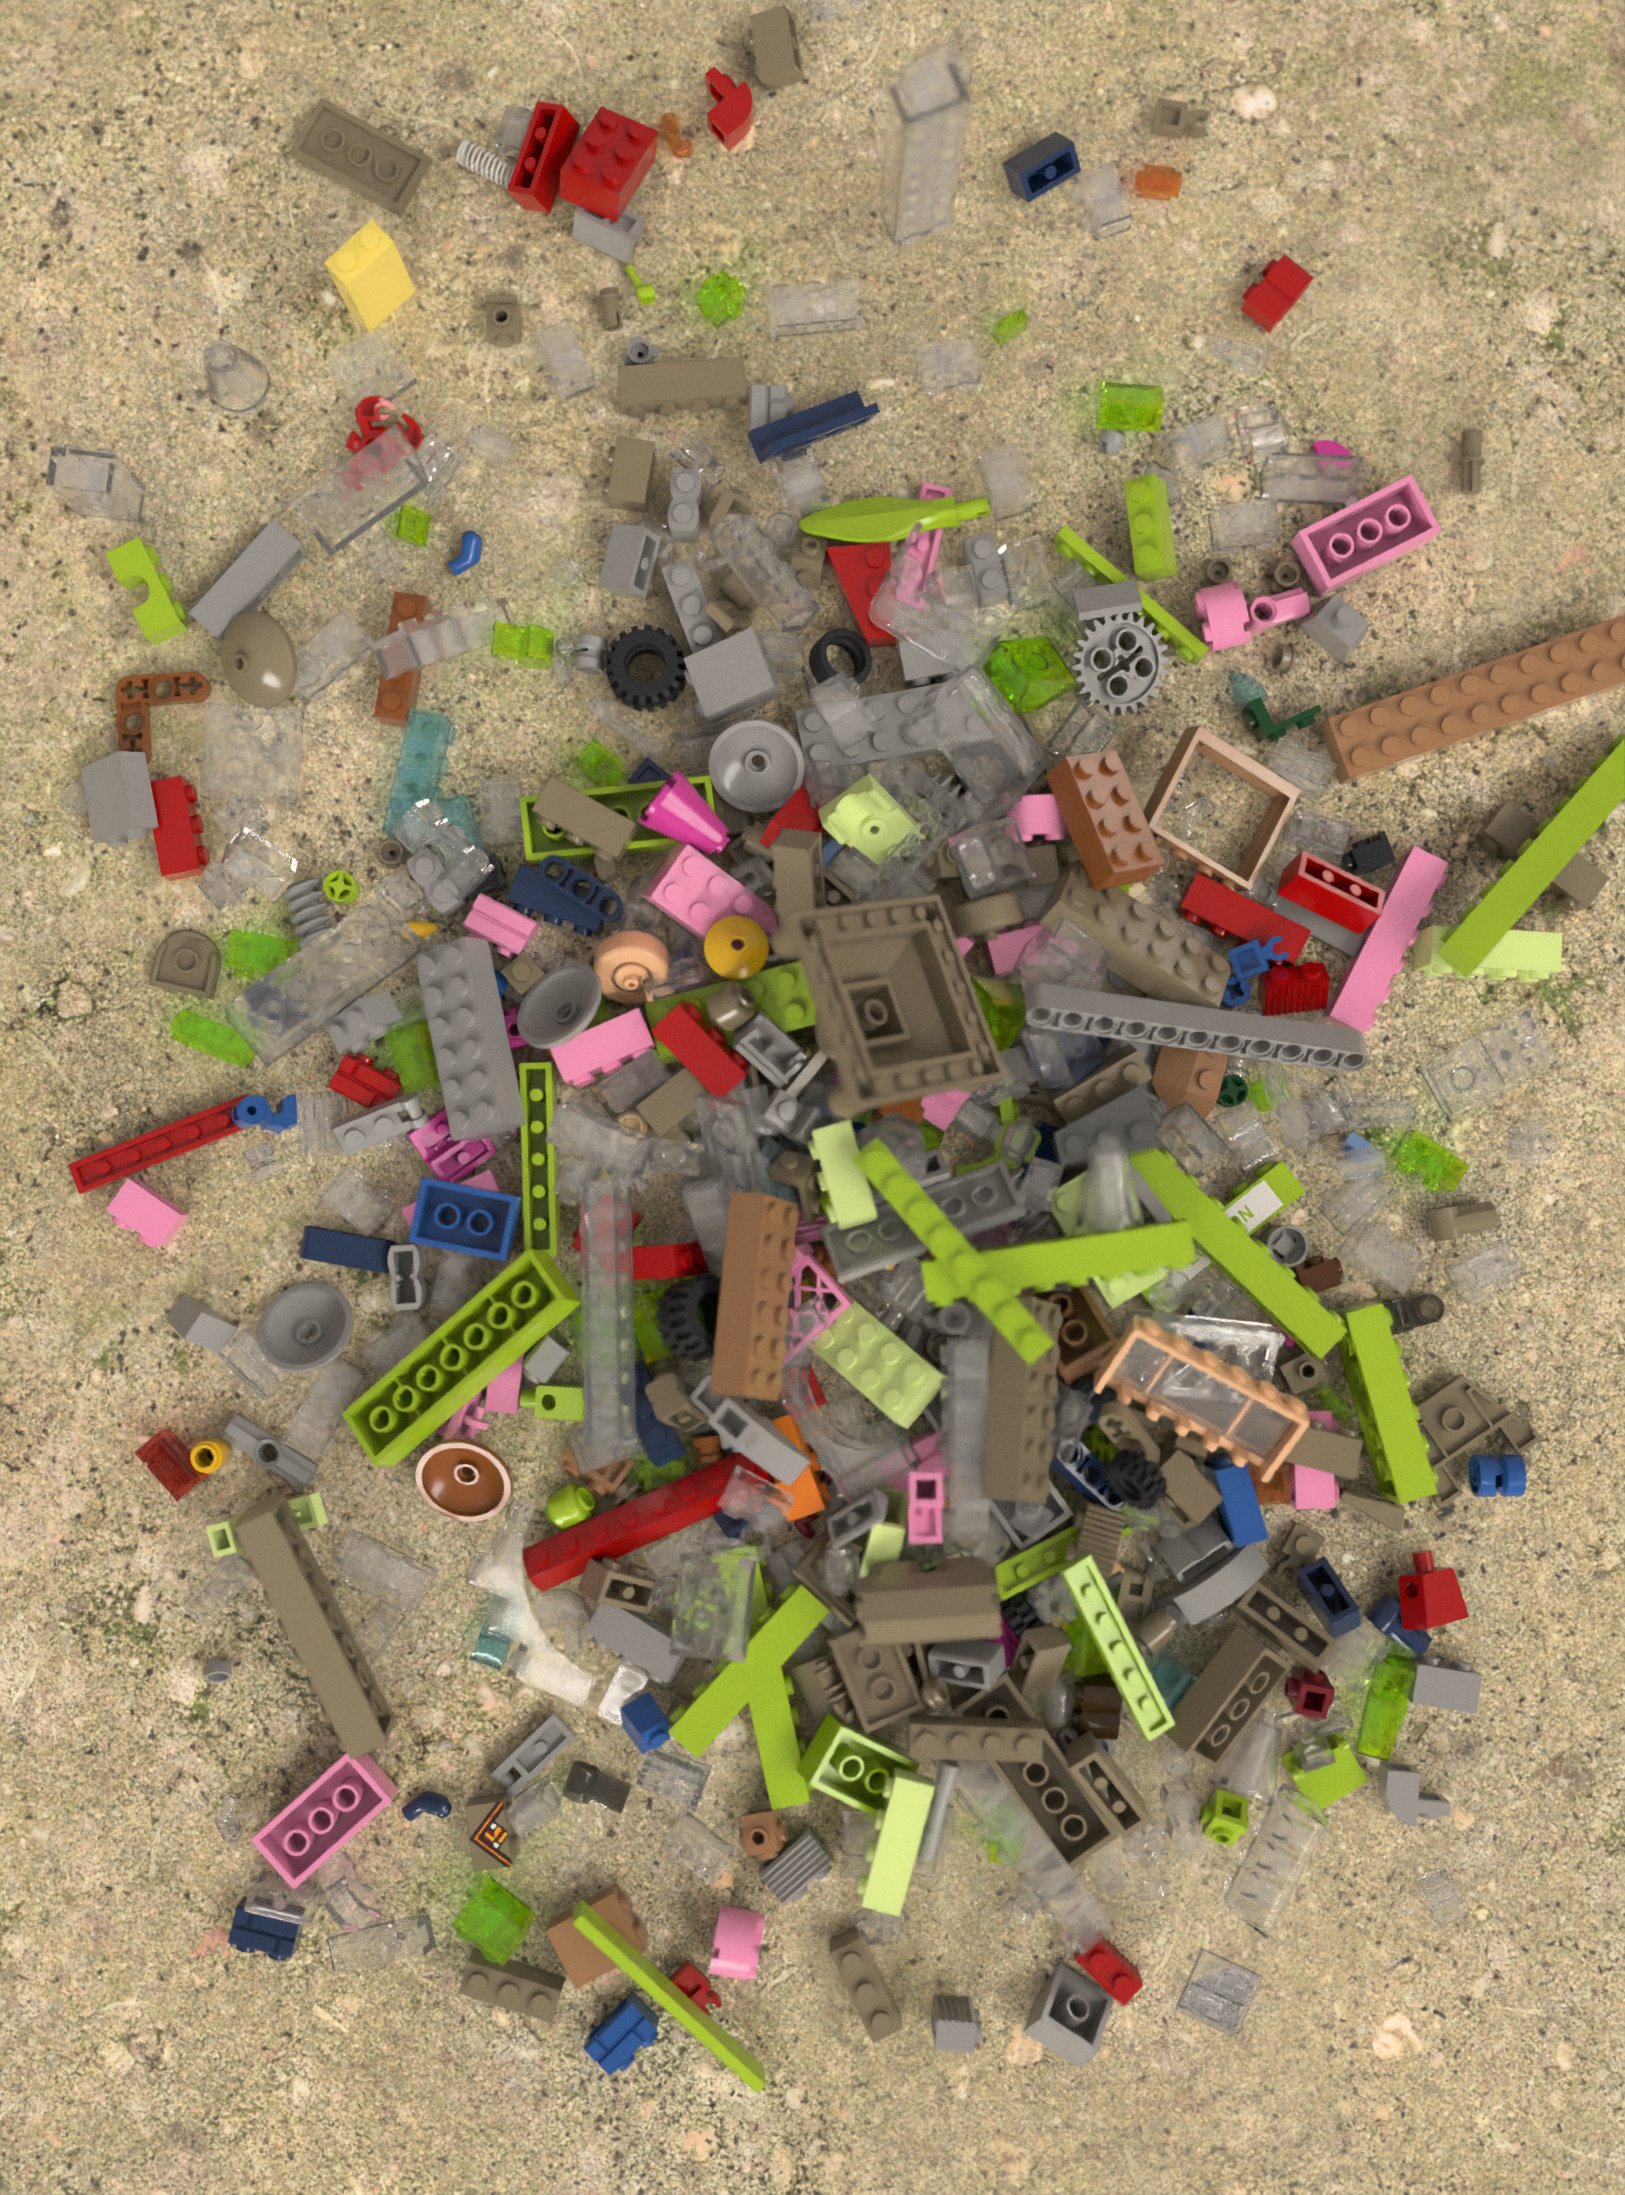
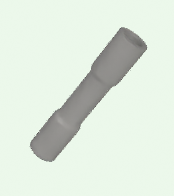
M941 1759L934 1785L933 1799L916 1855L925 1861H935L950 1796L953 1794L960 1769V1764L950 1759Z

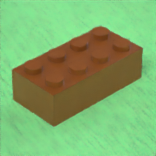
M1117 750L1067 756L1046 775L1093 891L1144 882L1165 865Z

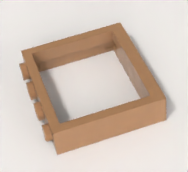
M1198 725L1184 730L1143 814L1157 847L1161 845L1169 850L1168 855L1171 858L1180 862L1187 861L1195 866L1193 870L1196 873L1198 872L1208 878L1213 877L1220 884L1235 892L1250 891L1301 789ZM1194 749L1273 798L1235 873L1156 825Z

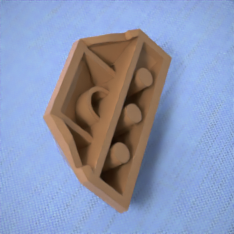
M1221 1005L1218 1008L1222 1010L1232 1011L1231 1008H1227ZM1160 1045L1150 1085L1155 1096L1159 1099L1161 1098L1166 1103L1167 1110L1164 1116L1167 1122L1199 1131L1218 1099L1229 1055Z

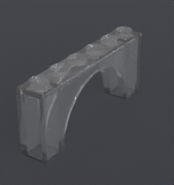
M818 1294L789 1312V1322L786 1325L785 1333L786 1354L783 1358L781 1374L783 1387L780 1394L784 1399L785 1409L791 1416L795 1417L801 1427L802 1437L808 1444L812 1445L818 1455L819 1465L825 1472L829 1473L835 1483L836 1493L843 1501H846L847 1505H850L874 1489L880 1491L905 1477L909 1472H913L922 1461L905 1434L882 1442L856 1439L833 1426L819 1410L809 1384V1361L819 1337L836 1321Z

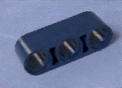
M550 855L541 861L539 874L549 887L605 923H615L622 918L624 904L614 891L560 856ZM553 865H561L563 867V873L557 879L547 877V871ZM580 882L590 884V891L584 897L574 895V888ZM608 899L616 901L617 909L614 913L605 915L601 912V905L604 901Z
M305 1225L299 1257L368 1271L390 1273L388 1253L390 1247L396 1245V1241Z
M1067 1438L1051 1439L1053 1458L1049 1465L1088 1502L1116 1511L1123 1509L1127 1505L1128 1501H1121L1119 1499L1121 1496L1119 1494L1114 1495L1111 1491L1113 1487H1109L1105 1483L1107 1479H1104L1103 1471L1106 1466L1081 1442L1076 1439ZM1064 1447L1067 1451L1065 1459H1063L1062 1457V1450ZM1086 1468H1088L1089 1472L1087 1480L1084 1477ZM1108 1489H1110V1498H1109V1500H1107V1497H1106V1496H1107V1491H1108Z

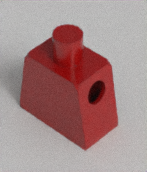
M1431 1550L1413 1552L1412 1558L1415 1571L1400 1575L1398 1579L1403 1630L1431 1629L1468 1618V1610L1454 1569L1451 1567H1435Z

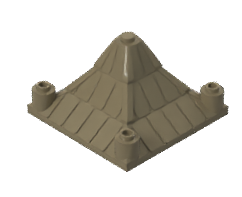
M939 894L793 912L782 918L783 924L773 931L771 944L775 952L785 959H792L796 956L800 958V964L806 981L810 986V992L816 1006L815 1035L817 1044L826 1056L835 1060L840 1070L839 1074L843 1083L832 1088L828 1093V1105L837 1117L849 1119L867 1108L948 1091L960 1090L964 1093H972L987 1084L999 1082L1007 1078Z

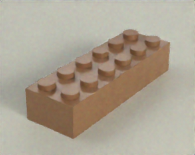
M730 1193L710 1393L744 1399L779 1401L780 1391L783 1387L781 1374L783 1358L786 1354V1325L789 1322V1292L793 1284L791 1277L792 1260L796 1253L794 1244L795 1229L799 1221L798 1204L765 1193Z

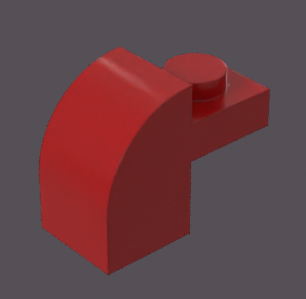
M714 66L705 74L706 90L718 102L707 113L708 129L730 151L746 137L752 127V94L745 81L736 88L730 76L726 73L722 75Z

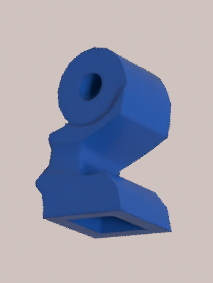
M297 1093L288 1095L276 1105V1113L271 1111L264 1096L254 1095L246 1097L232 1109V1120L238 1127L243 1129H249L259 1124L261 1130L273 1131L276 1134H280L284 1130H290L297 1125Z

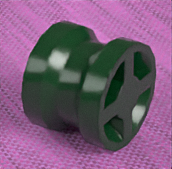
M1236 1075L1224 1076L1216 1103L1223 1107H1234L1242 1104L1248 1095V1086L1245 1080Z

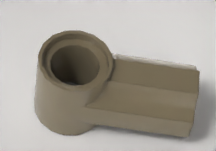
M1491 1201L1459 1207L1451 1205L1428 1210L1434 1242L1463 1237V1234L1497 1228L1496 1209Z

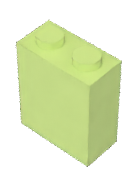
M878 1485V1491L889 1495V1503L885 1519L867 1530L865 1547L860 1555L858 1578L868 1576L870 1568L875 1564L898 1561L907 1526V1491Z

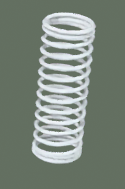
M467 139L461 142L456 153V162L459 165L466 166L467 169H471L473 172L476 171L477 174H481L483 177L486 176L492 182L495 181L496 184H501L502 187L508 188L507 185L511 179V176L508 179V175L512 167L514 170L515 164L510 165L509 161L501 160L500 156L496 157L495 154L491 155L490 151L481 150V147H476L475 143L471 145V141ZM473 146H474V150H473L472 156H471V158H470L469 161H468V157H469L470 151H471V149H472ZM479 149L477 158H476V160H475L474 163H473L474 156H475L477 150ZM484 151L483 158L480 164L478 165L479 158L482 152ZM489 154L488 160L483 168L485 158ZM494 156L492 165L488 170L489 163ZM498 160L497 167H496L495 171L493 172L494 165H495L496 161ZM502 162H503L502 169H501L499 175L497 176L498 171H499V168H500V166H501V164H502ZM508 165L507 171H506V173H505V175H504V177H503L504 170H505L506 166Z

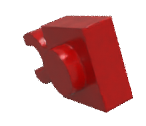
M689 1959L668 1977L674 1985L709 2017V2010L705 2007L707 2003H713L719 2009L722 2007L720 1995L716 1991L709 1990L711 1988L710 1980Z

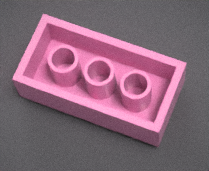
M1411 474L1299 531L1290 544L1318 597L1321 598L1431 542L1441 529Z
M677 843L641 895L703 942L713 924L728 916H743L753 920L763 929L767 937H771L773 931L779 927V918L775 914L774 908L692 846L685 843ZM734 940L731 943L734 950L739 951L743 949L741 941Z
M345 1752L255 1834L251 1842L294 1890L394 1799L399 1789L367 1753L350 1760L347 1752Z

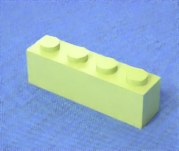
M894 1768L892 1778L886 1777L882 1797H886V1802L883 1810L879 1808L877 1810L873 1826L874 1829L878 1830L875 1842L869 1841L865 1854V1861L869 1862L866 1874L860 1873L856 1893L860 1894L862 1907L900 1917L935 1788L932 1777L899 1768Z

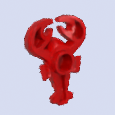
M370 395L363 398L355 408V419L362 437L360 438L354 430L351 432L346 447L355 452L356 455L354 456L350 471L341 470L339 474L343 479V484L351 490L356 488L358 491L364 489L365 487L361 479L373 471L374 468L382 475H387L397 464L395 461L388 459L389 456L407 458L416 455L422 447L423 434L420 426L411 416L405 413L401 417L407 423L408 430L404 431L402 423L397 421L398 443H394L393 434L389 427L372 426L371 422L384 421L392 417L389 413H380V408H388L394 412L397 409L390 400L382 396Z

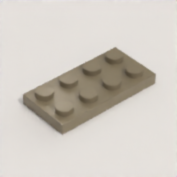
M322 98L319 100L290 150L295 159L399 216H402L432 164L430 157Z

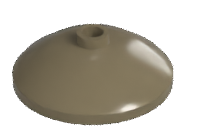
M248 611L235 616L224 632L221 645L222 665L230 685L244 701L253 706L268 708L283 703L293 691L297 678V658L290 636L284 627L267 613Z

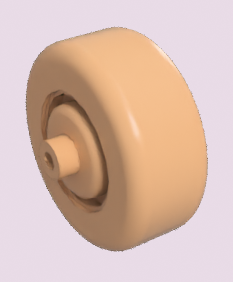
M623 931L607 937L598 945L593 958V971L601 981L602 994L622 1004H642L657 998L668 986L670 980V956L664 944L654 936L640 931Z

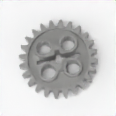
M1133 612L1124 613L1123 617L1122 614L1100 617V622L1096 619L1089 620L1091 630L1087 628L1079 630L1084 639L1072 641L1078 647V651L1070 652L1068 655L1076 659V663L1067 667L1069 670H1075L1077 675L1073 676L1070 682L1080 683L1075 693H1086L1083 703L1091 704L1094 702V711H1101L1104 708L1105 715H1113L1114 711H1116L1117 715L1125 716L1127 708L1129 713H1137V704L1140 707H1148L1146 697H1158L1154 687L1165 686L1159 680V676L1169 673L1161 668L1163 663L1170 661L1168 657H1161V652L1167 649L1168 646L1158 645L1157 641L1163 634L1151 633L1155 626L1154 623H1147L1143 626L1144 616H1136L1133 620ZM1122 633L1127 636V645L1124 649L1119 645V637ZM1140 646L1141 650L1137 654L1130 656ZM1097 651L1102 655V663L1098 668L1093 662V657ZM1117 658H1126V659H1124L1123 661H1121V662L1119 663V660H1118ZM1139 659L1143 663V672L1140 676L1135 671V665ZM1116 665H1119V668H1120V669H1111V668L1115 667ZM1102 672H1106V674H1104L1100 678V680L1097 681V676ZM1113 678H1116L1119 684L1115 694L1110 690V683Z

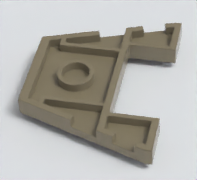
M1460 1374L1416 1404L1420 1414V1420L1417 1421L1420 1433L1425 1435L1429 1445V1452H1426L1429 1464H1432L1438 1476V1483L1435 1484L1438 1494L1432 1495L1435 1506L1439 1509L1464 1493L1447 1469L1446 1463L1498 1428L1513 1451L1519 1455L1543 1439L1537 1431L1530 1428L1520 1418L1497 1403L1495 1399Z

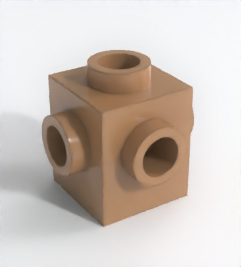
M772 1808L750 1811L740 1816L742 1828L739 1830L741 1847L743 1849L746 1848L747 1857L757 1855L759 1861L777 1857L778 1851L786 1847L785 1842L788 1841V1829L785 1821H781L780 1809L772 1810Z

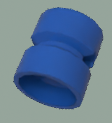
M1493 1455L1471 1456L1468 1477L1471 1492L1475 1497H1494L1497 1492L1503 1497H1522L1526 1490V1468L1521 1455H1499L1497 1459Z

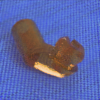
M674 113L664 114L662 117L664 138L672 153L680 160H683L684 157H692V141L690 139L680 141L677 116Z

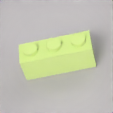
M850 1120L813 1130L814 1140L808 1141L813 1161L820 1159L823 1171L817 1173L822 1192L829 1190L832 1203L826 1204L831 1224L838 1222L839 1229L842 1230L877 1220L878 1216L867 1177L852 1160L859 1153Z

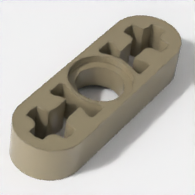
M1119 1402L1103 1404L1100 1411L1099 1425L1119 1451L1129 1449L1131 1452L1135 1450L1138 1452V1456L1145 1455L1147 1457L1146 1460L1149 1463L1153 1461L1157 1469L1161 1454L1160 1449L1131 1410ZM1123 1436H1131L1136 1439H1129Z

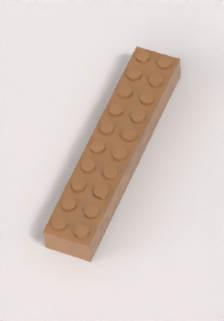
M1625 614L1328 718L1319 728L1340 785L1625 686Z

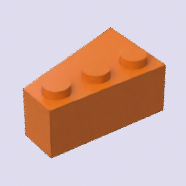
M786 1415L772 1420L771 1422L812 1460L791 1486L774 1476L776 1481L774 1485L788 1522L830 1509L828 1502L832 1501L831 1493L827 1483H821L818 1470L822 1469L816 1451H810L807 1440L811 1439V1433L806 1421H801L799 1416Z

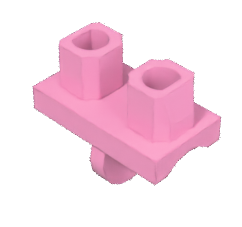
M481 1390L435 1432L443 1436V1440L467 1439V1437L474 1439L478 1429L488 1430L490 1423L482 1419L486 1408L480 1406L485 1391Z

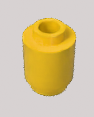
M212 1437L197 1443L193 1447L190 1461L197 1471L211 1473L228 1463L231 1450L226 1441L218 1437ZM210 1451L213 1453L214 1458L211 1457Z

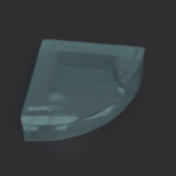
M1231 673L1230 681L1235 706L1247 705L1248 702L1258 697H1261L1263 702L1268 700L1266 690L1254 677L1243 673Z

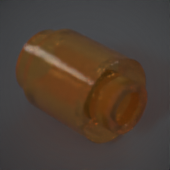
M1144 164L1143 171L1137 170L1134 190L1140 191V198L1170 201L1171 198H1178L1181 188L1182 171H1175V167Z

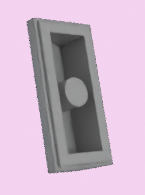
M874 1489L827 1518L832 1548L837 1549L882 1522L885 1519L889 1495Z

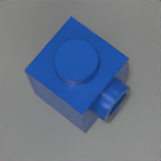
M648 1692L620 1707L622 1727L642 1754L651 1749L659 1748L665 1741L670 1739L668 1718Z

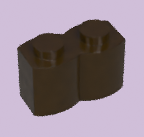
M1082 1671L1080 1682L1075 1681L1074 1700L1078 1702L1077 1708L1072 1707V1728H1077L1078 1737L1090 1730L1096 1739L1117 1740L1123 1697L1110 1672Z

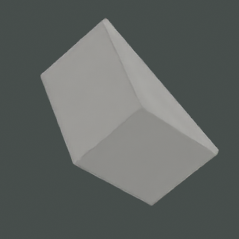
M183 1293L167 1318V1321L183 1339L218 1354H222L238 1329L237 1325L187 1293Z

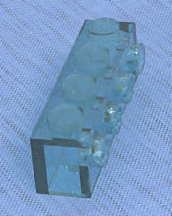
M413 708L410 709L382 832L388 837L425 845L426 837L430 838L434 829V819H431L433 807H438L442 792L441 788H438L440 777L445 776L448 769L449 759L445 757L448 745H453L456 728L453 727V722L448 716Z

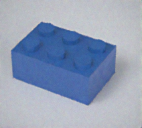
M422 1177L408 1242L508 1261L511 1258L523 1196Z

